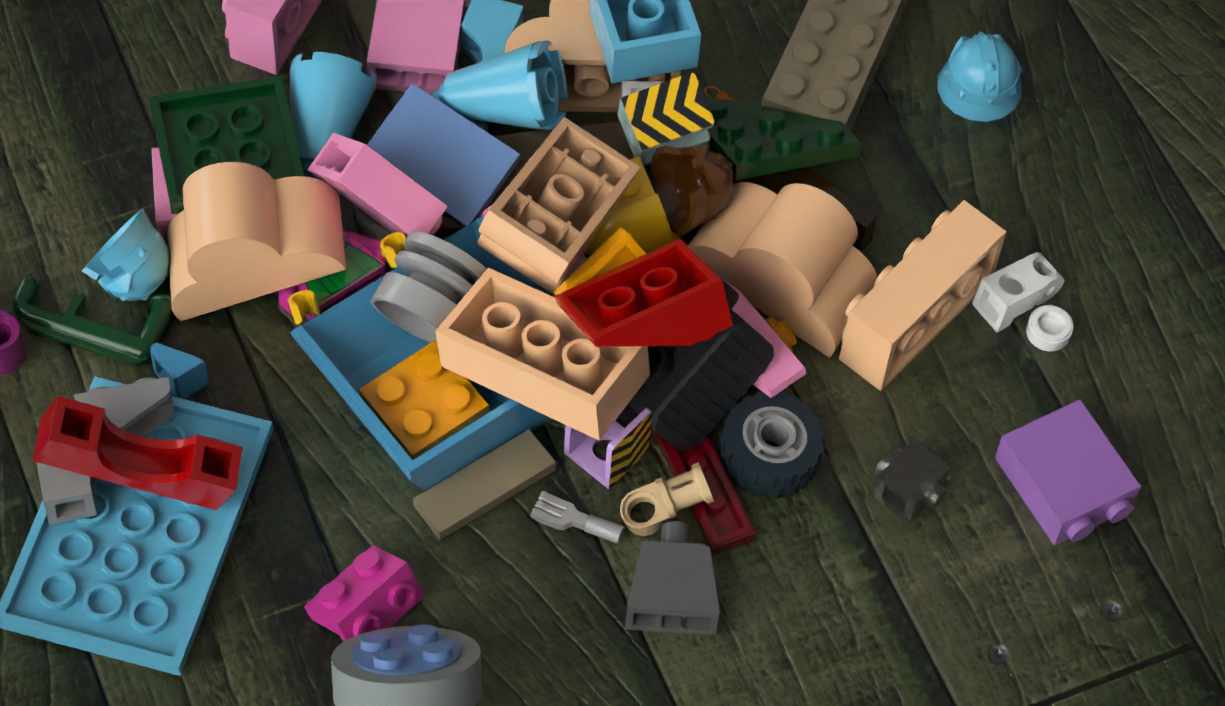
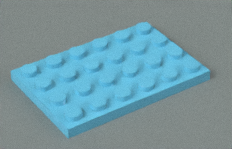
M94 376L89 390L101 386L112 388L127 384ZM172 396L174 405L172 418L147 435L146 438L177 440L198 434L243 447L236 491L216 511L98 479L95 489L97 516L51 525L48 523L42 500L0 601V628L181 676L273 433L272 421Z

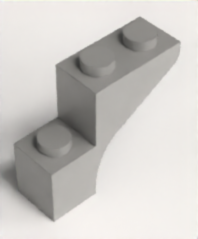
M169 377L159 379L142 378L133 384L112 388L95 387L85 393L74 395L76 401L105 408L108 419L114 425L142 437L152 433L171 419L174 414ZM36 462L49 525L97 516L95 507L97 478Z

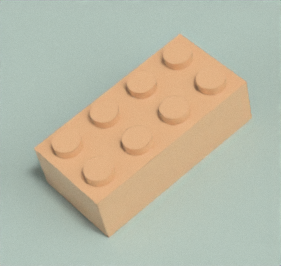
M965 200L952 212L948 210L942 212L934 222L931 232L924 239L916 238L908 246L902 261L895 267L888 265L877 277L874 288L867 295L863 293L858 294L848 305L845 311L848 319L842 332L843 342L839 360L879 391H882L975 298L982 278L995 272L1007 231Z
M491 268L486 269L435 331L442 367L599 441L650 376L648 346L595 347L559 307L555 297Z

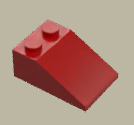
M681 239L555 295L556 303L595 347L692 346L700 341L709 340L717 333L733 326L722 279Z

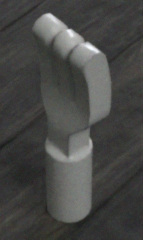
M545 491L540 493L539 500L530 514L532 519L558 530L577 527L586 533L616 544L620 543L625 530V526L592 514L582 513L576 509L573 503Z

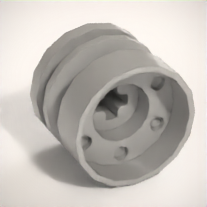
M411 231L403 243L406 251H399L394 259L397 267L407 276L387 272L370 302L381 315L399 328L428 343L434 340L437 342L436 329L486 271V268L464 250L450 242L421 231Z

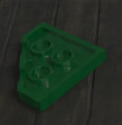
M711 98L706 100L714 119L713 127L707 129L710 135V150L723 155L727 161L733 164L732 172L735 180L859 157L860 141L840 121L728 99Z

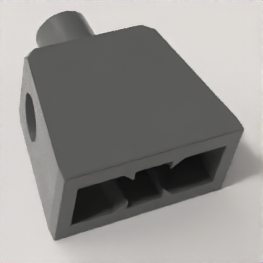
M679 521L666 522L661 526V541L647 540L642 542L627 602L625 630L716 635L719 602L710 547L706 544L689 543L690 527L686 523Z

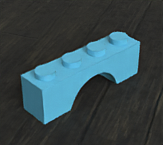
M471 0L461 24V52L470 57L475 63L504 54L508 37L523 23L524 6L503 0ZM433 91L432 96L440 101L439 91ZM468 119L488 133L489 125L486 122Z

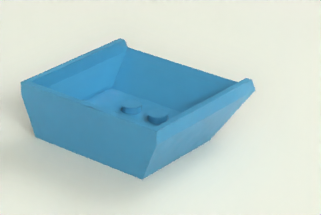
M483 216L444 239L464 250L486 269L491 268L552 296L551 293L477 245L481 235L478 230L484 219ZM400 268L391 271L392 273L407 276ZM384 276L290 332L296 342L408 479L424 492L526 430L534 431L552 419L469 380L488 403L490 412L412 460L359 394L361 387L430 344L399 328L373 307L370 300Z

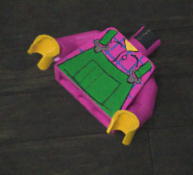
M343 230L346 270L279 290L280 308L293 316L296 325L303 322V316H306L309 321L386 275L384 263L388 262L391 268H396L397 265L394 261L399 251H406L403 245L406 239L405 234L394 232L380 240Z

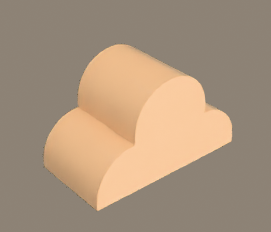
M551 0L549 17H539L526 21L510 34L506 42L505 53L537 41L548 40L552 43L548 47L549 51L558 50L565 70L567 98L559 99L558 111L618 112L622 82H611L589 15L590 0ZM681 70L627 81L666 82L680 77Z
M563 117L488 210L478 230L481 235L477 245L555 296L553 292L572 274L641 167Z
M222 162L208 165L195 171L185 181L183 185L184 210L175 215L167 227L170 255L171 306L174 315L180 321L346 270L339 193L330 184L316 178L292 176L274 180L265 170L247 163Z
M739 182L733 184L732 197L727 207L715 219L706 222L688 244V247L712 271L741 291L754 307L769 317L774 316L778 322L785 320L796 336L829 358L842 341V332L848 319L845 315L848 305L858 294L863 293L867 295L874 288V283L877 279L876 271L870 261L853 246L858 236V230L852 215L833 196L821 189L806 184H788L778 194L754 183Z

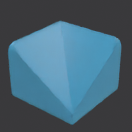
M159 343L151 345L150 352L153 370L159 378L169 377L171 393L174 397L186 399L208 385L206 363L202 359Z

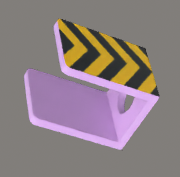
M646 407L625 428L614 421L601 438V440L611 441L607 446L606 461L597 458L593 453V447L599 440L565 425L564 454L606 488L610 489L649 451L653 412Z

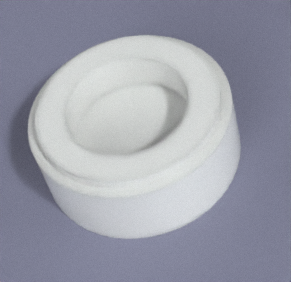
M1044 305L1031 313L1026 327V334L1029 341L1038 349L1050 352L1058 351L1064 348L1070 341L1074 328L1073 320L1064 309L1053 305Z

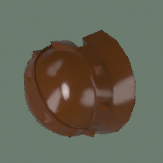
M709 144L681 148L662 146L657 148L652 156L650 167L651 185L655 194L658 193L671 231L679 236L689 233L698 225L703 227L706 222L715 219L727 207L732 197L733 164L727 161L723 155L708 150Z

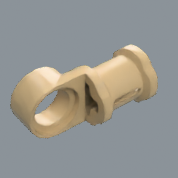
M697 462L692 464V470L668 480H664L662 477L657 478L655 482L626 494L620 505V514L630 532L639 536H648L657 532L665 521L677 517L679 510L702 501L710 504L714 502L700 464ZM640 502H649L655 506L653 517L644 523H637L631 520L630 513L632 508Z

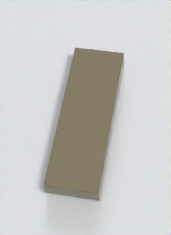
M528 429L413 498V506L437 538L442 540L556 470V461L532 431Z

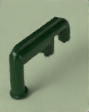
M33 277L20 280L12 299L13 311L33 333L131 366L144 365L151 359V345L159 343L172 313L171 296L166 294L153 295L150 298L152 306L150 315L138 337L82 318L81 315L86 307V296L84 294H75L64 315L33 305L32 302L40 289V286L36 283L37 280Z

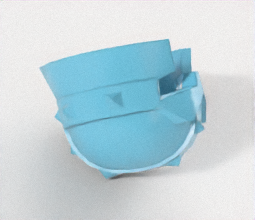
M980 31L977 35H973L972 38L962 36L958 40L949 60L938 74L937 90L942 102L953 113L961 117L982 122L1002 119L1015 110L1021 99L1022 84L1020 74L1023 69L1014 51L1000 35L985 34Z
M140 209L103 245L82 272L95 280L99 279L98 283L114 300L120 298L122 301H147L151 293L170 274L169 247L159 233V230L152 226L144 209Z

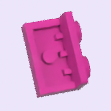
M372 545L368 550L358 555L353 563L332 582L322 587L319 593L304 608L311 620L340 635L344 642L366 632L391 628L423 598L424 593L406 561Z

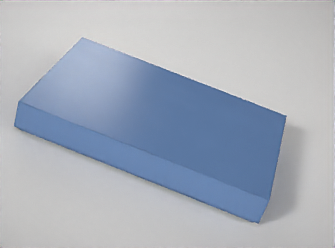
M411 83L367 144V146L446 204L448 207L444 213L464 227L480 218L482 212L487 208L522 159L518 152L413 83Z

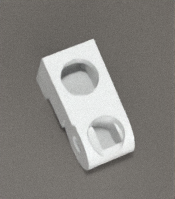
M1036 252L982 278L972 305L998 333L1011 325L1013 318L1032 309L1035 305H1040L1051 299L1061 289L1065 279L1040 252Z

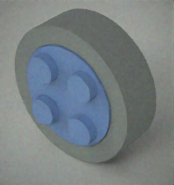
M432 625L378 629L344 641L336 647L331 656L333 701L335 706H476L482 697L480 646L471 637L457 631L438 628Z

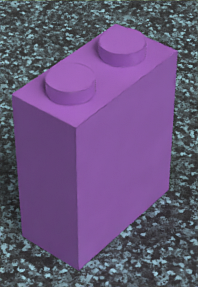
M1077 400L1002 435L995 456L996 461L1054 546L1068 539L1072 542L1079 541L1088 536L1095 526L1107 520L1111 523H1116L1124 519L1134 510L1133 505L1141 488V485L1081 400Z

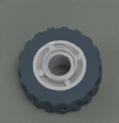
M762 391L757 392L753 396L747 395L743 397L738 405L736 404L731 408L729 416L726 417L719 440L718 449H721L719 458L722 464H724L729 478H733L742 489L746 488L752 491V494L761 496V494L769 495V498H778L779 495L784 494L788 496L794 494L799 488L803 489L808 485L810 478L814 477L825 448L823 446L826 439L825 431H822V422L819 416L816 417L812 412L813 409L808 404L805 405L799 401L798 397L783 394V392H779L772 398ZM764 441L774 442L779 447L770 446L766 444Z

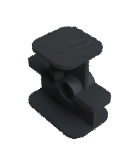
M723 279L722 282L733 326L717 333L709 340L700 341L692 346H648L650 376L618 416L624 422H630L646 407L653 412L651 421L653 430L681 451L692 450L707 438L710 431L714 430L718 422L727 415V412L737 404L741 396L743 397L749 387L766 371L774 357L772 344L732 310L739 299V294ZM660 363L659 367L653 372L656 365Z

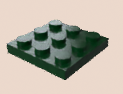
M282 76L149 97L171 214H177L184 210L183 185L187 178L195 171L208 165L222 162L247 163L265 170L274 180L284 177L304 176Z

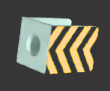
M694 73L685 74L620 98L618 109L619 121L634 158L640 156L643 166L651 163L652 156L659 147H690L706 144L710 141L707 129L713 127L714 119Z

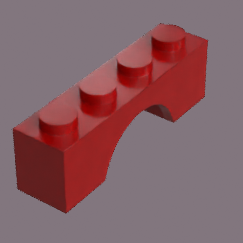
M57 396L40 419L33 461L217 511L236 491L243 447L198 434L177 440H160L138 436L114 425L108 419L105 408Z

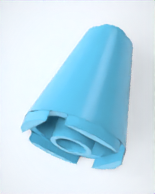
M549 40L537 41L447 74L444 83L440 85V102L470 120L539 130H554L566 113V111L558 112L559 99L567 98L566 76L561 56L558 50L549 51L548 47L552 44Z
M313 52L312 60L301 61L302 54L296 55L290 66V116L304 177L316 179L319 178L308 171V168L333 133L352 138L377 85L376 74L372 70L370 77L361 72L362 63L339 54L327 52Z

